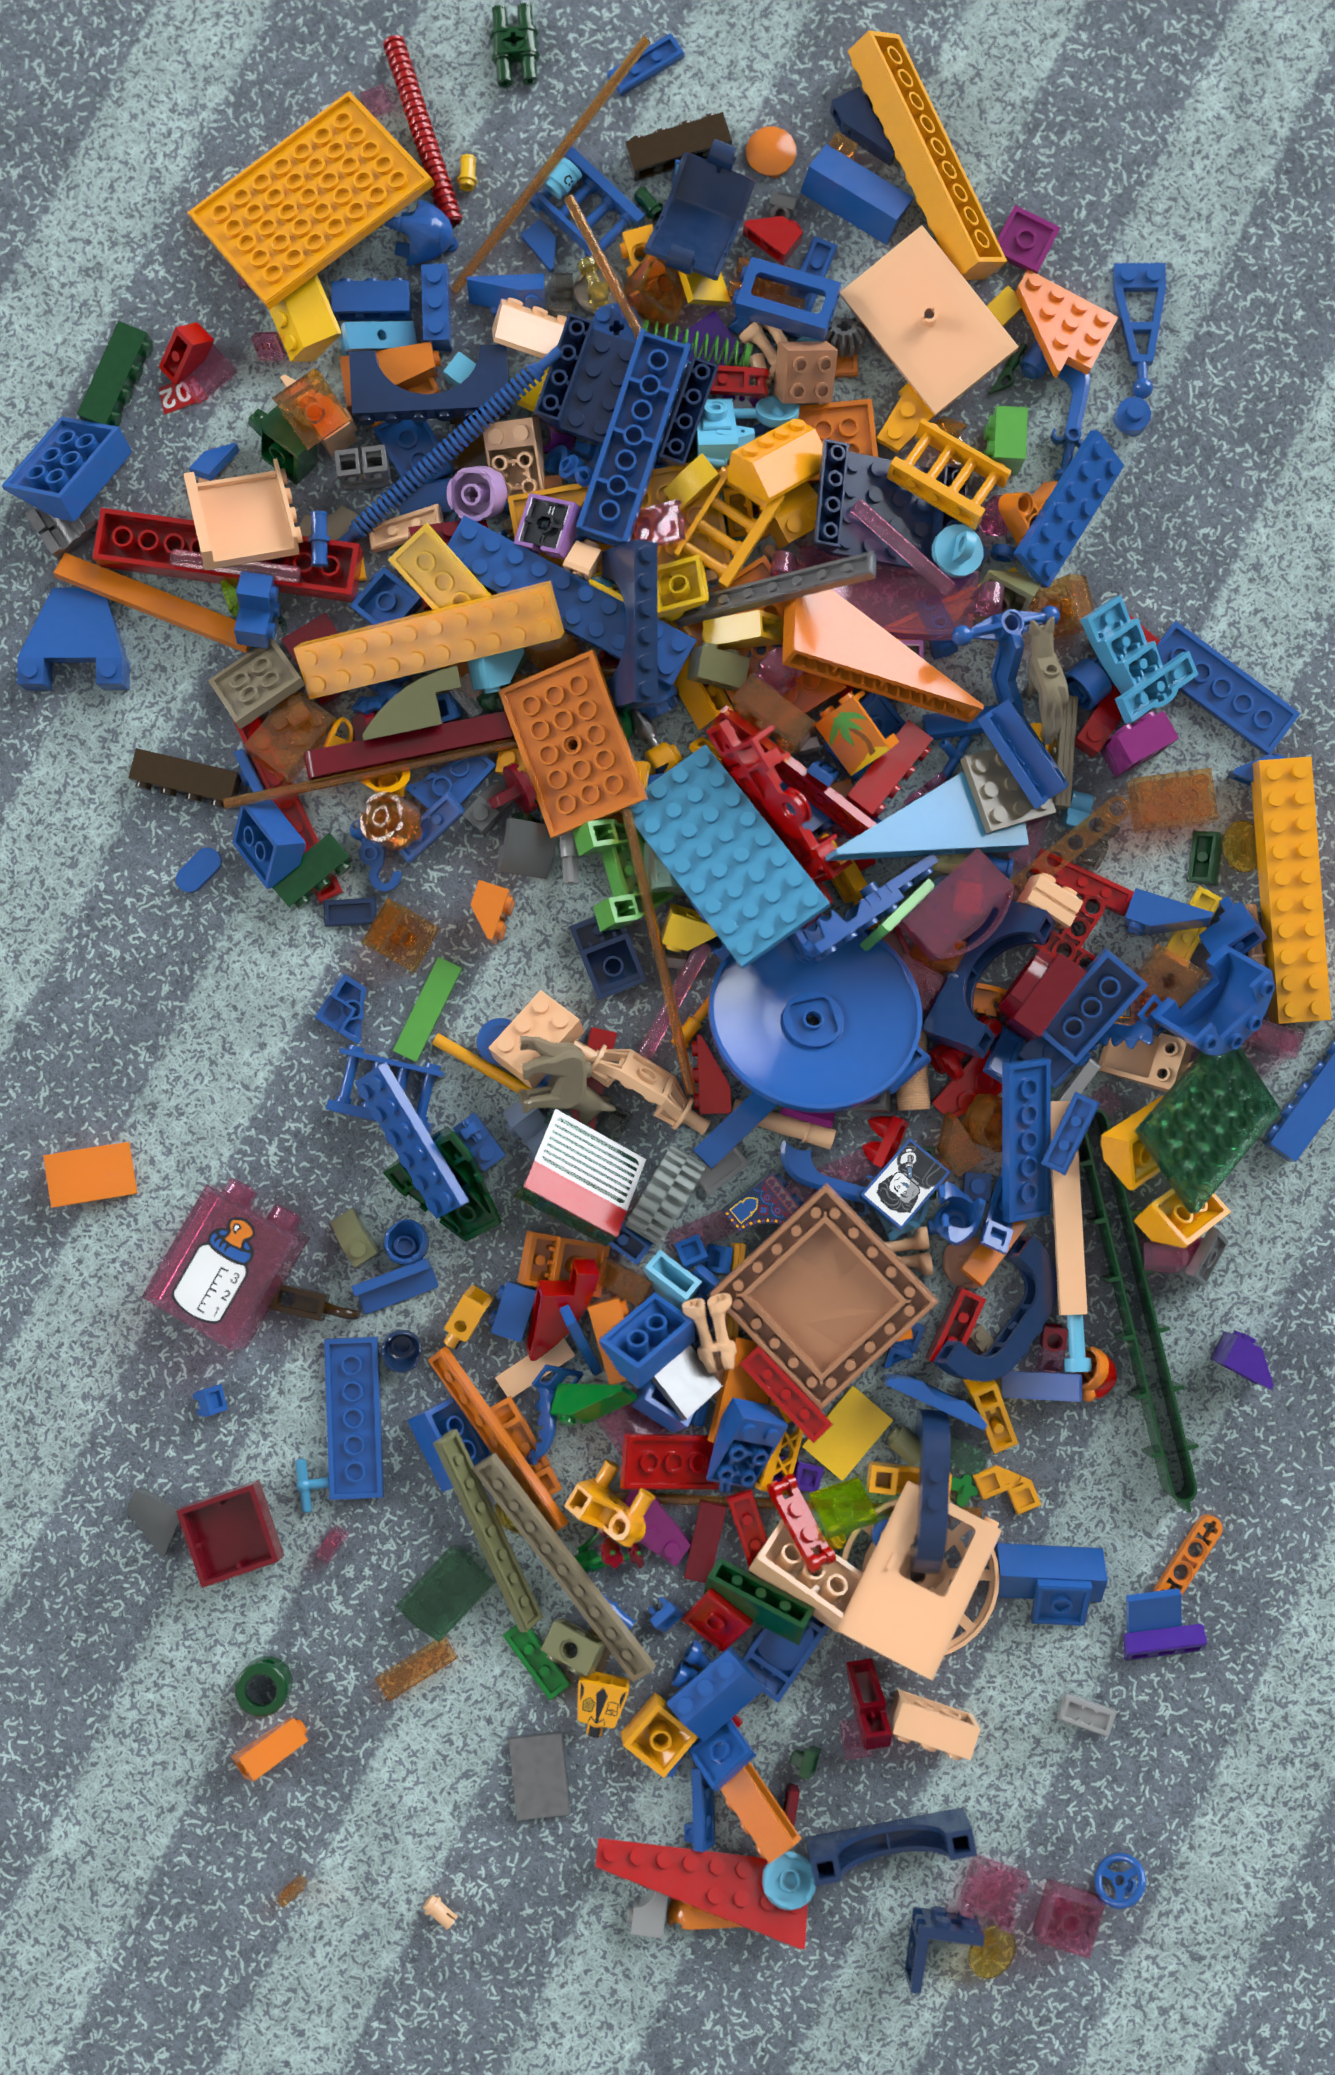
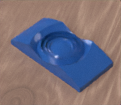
M883 1374L881 1381L887 1386L984 1431L987 1427L982 1417L966 1401L957 1395L952 1396L918 1380L916 1376Z
M813 1616L811 1625L799 1646L762 1627L742 1656V1660L764 1685L765 1689L762 1692L779 1703L829 1627Z

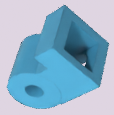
M1071 790L1070 807L1066 811L1063 810L1060 828L1080 833L1088 830L1093 795Z

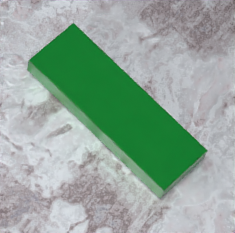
M514 1625L503 1634L504 1639L549 1701L571 1685V1681L558 1663L547 1658L548 1654L541 1651L543 1643L532 1628L527 1632H520L517 1625Z

